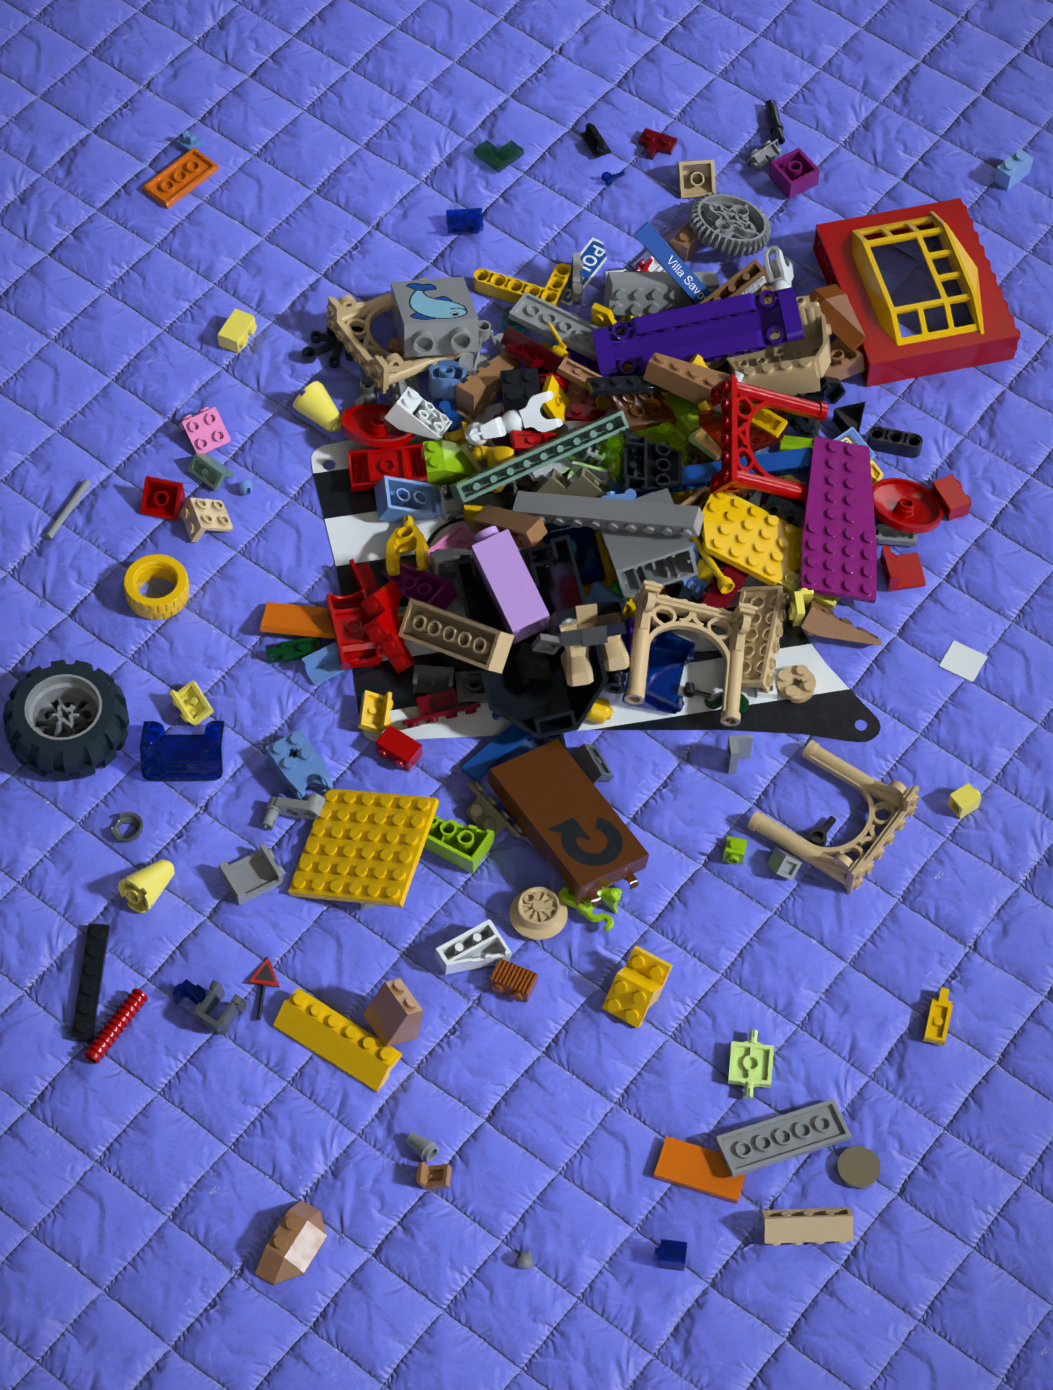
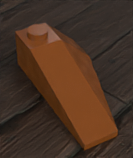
M836 284L814 289L809 294L810 302H819L821 312L825 315L827 324L830 323L831 331L854 352L867 337L849 302L848 295Z

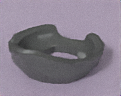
M133 812L121 813L115 825L111 827V832L121 842H132L141 835L143 820ZM121 824H132L135 826L136 831L132 836L126 837L121 835L118 828Z

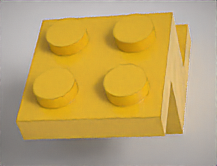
M636 945L631 952L626 966L616 973L602 1009L639 1028L648 1009L658 1001L673 965Z

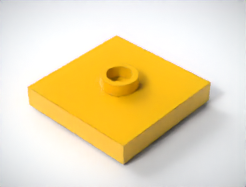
M547 376L542 393L553 391L554 396L551 400L543 403L541 407L549 419L560 418L564 421L570 400L554 376Z

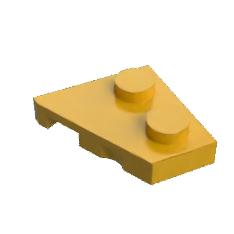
M594 303L591 307V324L602 328L612 326L617 322L611 309Z

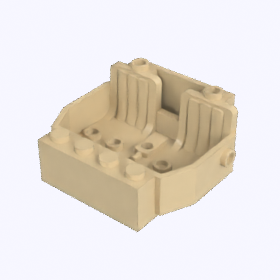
M809 295L796 297L804 339L782 343L778 347L768 346L762 351L727 358L730 373L733 374L734 370L744 374L742 383L787 395L820 391V378L824 376L831 363L829 335H832L830 323L827 324L825 315L821 312L819 302H810ZM773 333L770 335V338L777 340L780 338V335Z

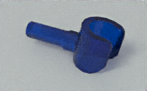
M622 171L613 175L610 172H604L601 175L602 181L605 180V185L610 186L613 180L624 176L625 172Z

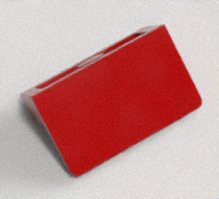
M354 559L349 560L350 573L358 591L365 590L368 597L379 588L369 563L366 562L356 566Z

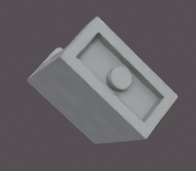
M264 843L260 844L259 851L229 865L227 861L219 863L220 874L238 905L283 884V868L280 864L276 865L272 850L270 848L267 849Z

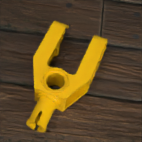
M408 515L407 521L406 516L402 518V527L396 528L387 541L386 568L389 576L400 574V553L403 551L410 552L414 550L418 566L416 568L417 571L428 570V545L423 533L414 524V518Z

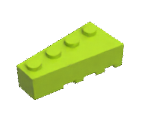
M435 815L424 848L473 874L494 844V831L477 829V826L470 824L469 826L462 825L451 819L447 821Z

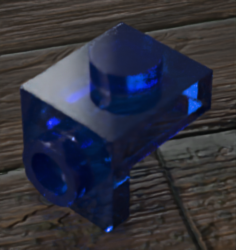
M186 979L182 984L179 983L174 988L172 996L174 1003L177 1005L185 996L198 1005V1003L203 1002L206 998V992L200 985L197 984L195 986Z

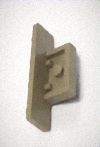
M469 780L466 782V785L478 797L466 809L465 813L481 830L487 831L489 829L494 831L495 839L507 827L517 838L522 840L527 838L517 822H512L510 819L512 816L505 809L501 810L497 806L498 801L493 796H488L484 792L485 788L477 781L475 783Z

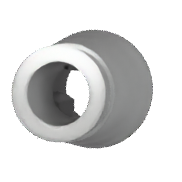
M414 1132L406 1139V1143L421 1160L430 1162L436 1157L439 1148L435 1142Z

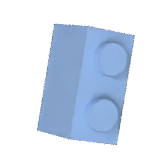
M1022 149L1017 150L997 167L994 182L1008 191L1030 173L1033 157Z

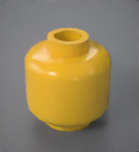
M598 697L585 719L599 724H603L606 719L610 720L613 713V708H610V701Z

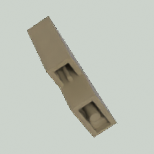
M582 466L570 479L565 478L553 468L529 492L600 498L604 492H610V487L586 467Z

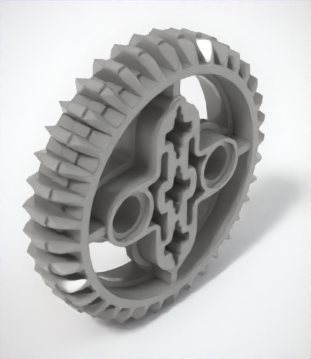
M720 192L717 194L711 193V195L706 194L697 198L690 208L688 216L690 230L693 231V235L697 236L698 240H702V244H707V247H712L714 251L718 250L720 253L724 252L727 255L732 254L734 257L735 255L740 257L745 255L748 257L749 254L754 255V253L762 251L770 239L771 223L768 222L769 219L766 217V214L762 213L761 209H757V205H752L751 202H747L745 199L739 198V196L735 197L732 194L727 195Z

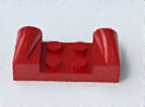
M423 444L347 451L351 492L369 491L370 487H375L384 475L427 483Z
M360 590L347 596L326 595L325 604L328 617L332 622L338 648L337 656L340 669L378 666L380 661L383 660L382 650L379 649L377 642L372 643L362 629V626L371 620L360 604L367 598L365 590Z

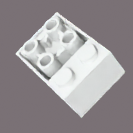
M409 387L384 417L399 430L440 440L452 424V421L445 414L439 412L430 402L424 400L415 390Z

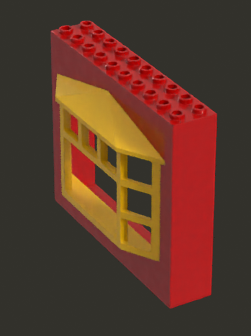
M961 198L816 225L813 251L827 286L836 284L848 295L849 302L867 337L857 348L858 351L863 353L865 371L861 372L866 387L1014 359L1015 352L1018 349V340L1021 337L1020 331L1015 327L1014 317L1012 314L1010 315L1008 303L1006 300L1004 301L1001 287H998L996 274L992 273L990 260L985 256L984 246L979 242L978 232H975L973 221L968 216L967 206L963 204ZM938 235L944 250L928 252L923 238ZM916 239L941 299L894 307L870 247ZM947 257L953 272L939 275L932 260ZM956 279L963 295L947 297L941 282ZM966 302L974 324L955 327L950 304ZM944 306L948 329L928 332L923 309ZM917 311L922 333L902 337L897 314Z

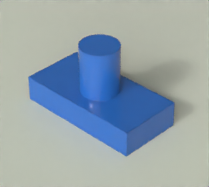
M437 399L431 403L434 408L445 414L452 421V424L447 429L448 432L456 431L462 426V421L465 422V419L451 408L450 402Z

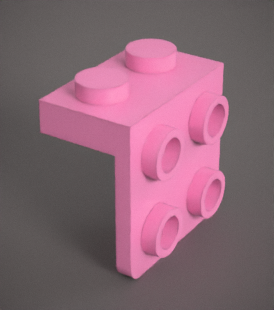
M209 407L203 408L194 417L190 414L182 418V422L178 425L181 432L185 430L196 454H205L230 442V436L216 407L211 409Z

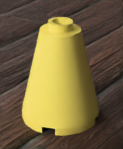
M315 381L304 389L305 393L303 396L299 394L296 397L293 407L296 411L330 433L338 432L340 430L341 414L323 384Z
M161 859L122 878L118 883L121 897L125 896L129 902L126 904L134 911L141 914L149 911L174 876V866L170 861Z

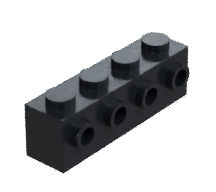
M770 494L763 510L767 511L770 515L785 520L788 524H793L802 529L803 517L805 516V502Z

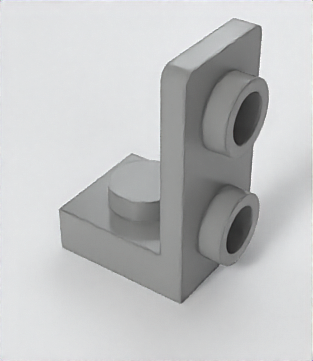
M554 612L549 619L548 634L540 633L532 643V651L554 655L562 647L555 630V613L557 612Z

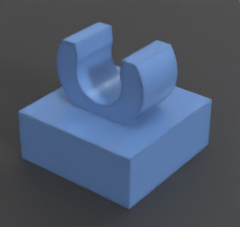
M185 130L181 134L182 137L177 140V146L186 152L190 151L193 147L197 149L202 145V139L188 130Z
M692 576L685 588L693 598L700 601L699 598L705 590L707 591L709 584L696 576Z

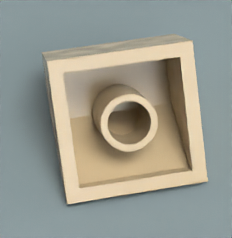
M714 159L676 161L680 198L701 197L706 194L711 195V193L716 194Z

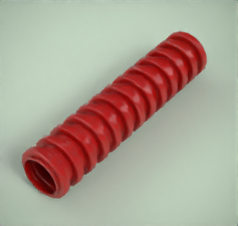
M133 988L132 993L128 995V999L124 1000V1004L120 1005V1009L116 1010V1014H113L112 1019L108 1020V1024L104 1025V1029L100 1030V1034H97L96 1039L92 1041V1045L90 1044L88 1050L84 1051V1055L89 1061L99 1064L100 1059H103L105 1056L104 1053L109 1051L108 1048L113 1046L112 1043L117 1041L116 1038H119L121 1036L120 1033L125 1031L124 1028L128 1027V1023L132 1022L136 1012L138 1013L140 1007L144 1006V1002L148 1001V997L143 991Z

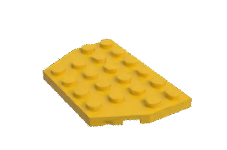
M721 491L715 495L710 494L702 510L704 514L702 523L704 552L770 586H776L779 581L785 578L786 574H788V569L794 573L800 571L802 529L793 524H788L777 516L770 515L762 508L732 493Z

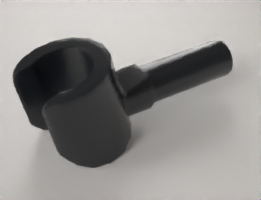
M685 683L684 695L691 698L696 695L711 698L712 694L695 690L694 683Z

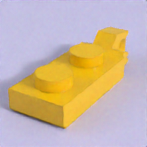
M941 987L939 998L933 997L923 1039L925 1042L945 1045L953 1007L952 1002L947 1001L949 989Z

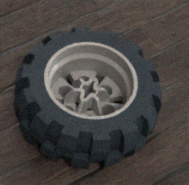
M65 660L51 661L50 667L42 669L38 666L29 671L26 675L27 680L25 682L19 680L10 692V700H7L3 712L7 742L10 744L11 751L19 763L27 765L28 770L44 778L47 774H52L54 780L70 781V776L80 775L81 779L94 775L95 768L100 765L105 768L116 758V750L120 751L125 744L128 736L127 727L129 725L125 696L121 687L114 683L113 677L100 668L93 671V666L90 663L75 660L74 664H66ZM36 724L45 725V726L36 727Z

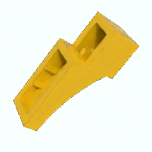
M739 402L740 413L747 415L745 406ZM763 408L755 413L750 426L778 438L788 422L772 411Z

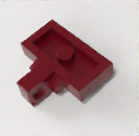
M645 128L638 140V145L646 147V158L653 160L657 152L671 155L677 145L678 138Z
M588 392L586 402L581 401L580 404L569 403L565 421L592 422L605 416L606 411L597 408V405L594 404L595 396H591Z

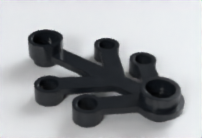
M327 326V334L313 331L311 333V341L315 344L321 341L329 343L316 349L310 346L303 348L302 359L310 364L316 360L317 356L334 349L333 355L329 358V366L334 369L338 368L344 344L337 339L334 331H331ZM359 326L351 327L355 332H362L364 330ZM345 351V358L348 361H353L354 357L348 355L351 353Z

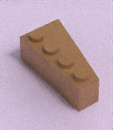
M502 352L489 361L486 368H479L475 376L469 375L466 377L465 383L459 382L456 384L457 410L460 409L466 415H472V419L483 414L486 408L491 403H494L501 394L499 383L500 371L520 369V362L509 358V355Z
M486 504L472 519L478 532L491 526H496L499 533L508 529L518 548L534 547L547 534L541 517Z

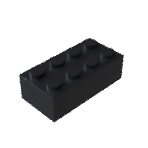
M538 368L500 371L499 383L503 415L510 410L519 411L525 408L529 399L533 395L540 393ZM541 407V408H540V413H541V415L543 416L542 407ZM524 427L522 431H538V430H536L535 428H532V427H529V428H526V429H525V427ZM509 433L505 435L506 447L511 448Z

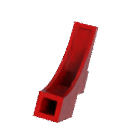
M392 579L360 603L371 619L362 626V629L372 643L377 642L396 672L400 673L412 666L415 661L404 639L398 636L400 631L398 607L404 595Z

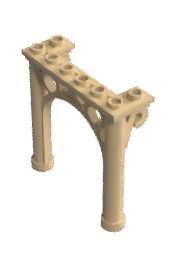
M391 292L372 300L358 303L349 294L342 296L339 300L335 297H328V306H326V323L328 328L334 331L337 339L345 345L346 351L352 354L358 365L360 364L365 375L374 380L375 387L382 394L386 393L390 385L429 370L430 365L433 363L437 365L440 360H454L467 354L457 353L405 358L398 353L392 354L381 348L370 333V325L379 314L391 310ZM359 326L364 330L362 332H355L351 327Z
M644 580L633 598L636 612L628 686L624 695L625 702L632 705H639L644 702L649 649L653 638L668 630H689L709 639L721 652L725 663L720 722L725 726L731 727L739 725L741 719L739 707L745 638L750 629L751 619L757 612L758 607L749 603L739 602L732 612L724 608L707 606L703 603L689 602L686 599L672 598L668 595H660L663 584ZM656 613L667 614L671 621L663 623L657 618ZM677 615H678V616H683V617H685V618H679V620L676 621ZM700 621H704V622H708V623L706 624L705 627H703L704 623H701ZM650 622H652L657 628L649 634ZM711 626L722 627L725 634L717 636L712 631ZM728 638H729V650H728L727 646L725 645V643L723 642V641H726Z
M811 740L805 747L802 757L849 784L864 797L868 806V821L863 831L855 839L844 845L821 847L808 842L759 811L753 814L747 828L753 832L757 831L844 884V888L847 890L846 893L850 895L854 889L858 890L860 888L864 875L871 873L875 860L879 861L882 858L886 845L890 846L896 837L894 834L897 830L901 831L904 828L906 818L908 816L912 817L917 809L915 805L920 798L918 796L919 787L916 785L907 789L904 784L897 780H892L889 785L879 782L820 747V744L816 741ZM872 797L876 798L881 802L874 804ZM885 809L890 813V816L884 821L878 820L875 816L876 811ZM875 826L884 828L879 837L874 832ZM864 845H872L870 849L867 851V853L864 855V851L861 847ZM853 851L858 854L859 858L853 862L844 853Z

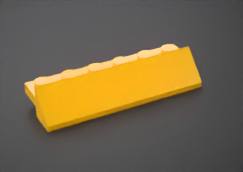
M298 987L287 1001L284 1000L273 1024V1027L376 1092L381 1089L390 1077L391 1070L402 1057L400 1051L392 1046L385 1047L379 1038Z

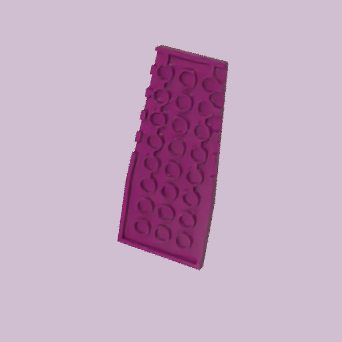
M815 437L812 441L811 467L808 472L809 484L806 489L807 500L805 501V516L803 517L801 532L799 589L807 588L808 590H814L816 594L874 604L877 587V543L869 447Z

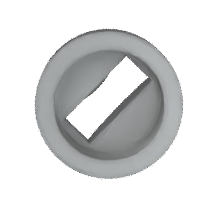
M530 1250L518 1254L516 1261L520 1268L529 1269L534 1267Z

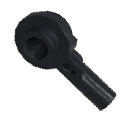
M830 816L821 828L812 830L807 836V841L824 847L827 843V832L835 824L836 818Z

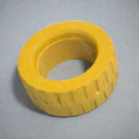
M162 554L147 555L131 564L125 573L123 586L127 604L140 617L149 620L170 618L180 612L189 599L188 575L182 564L173 557ZM152 579H165L175 586L169 594L160 598H149L139 593L140 588Z

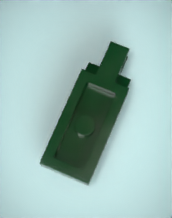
M308 637L280 642V645L275 646L276 648L266 649L268 662L279 661L283 663L302 660L301 658L322 648L318 637Z

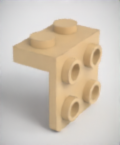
M189 498L180 511L191 542H198L206 530L231 532L233 529L224 503L221 500Z

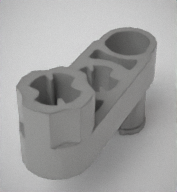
M318 793L309 794L306 800L270 797L265 808L266 814L260 825L266 830H272L279 815L317 820L326 800Z

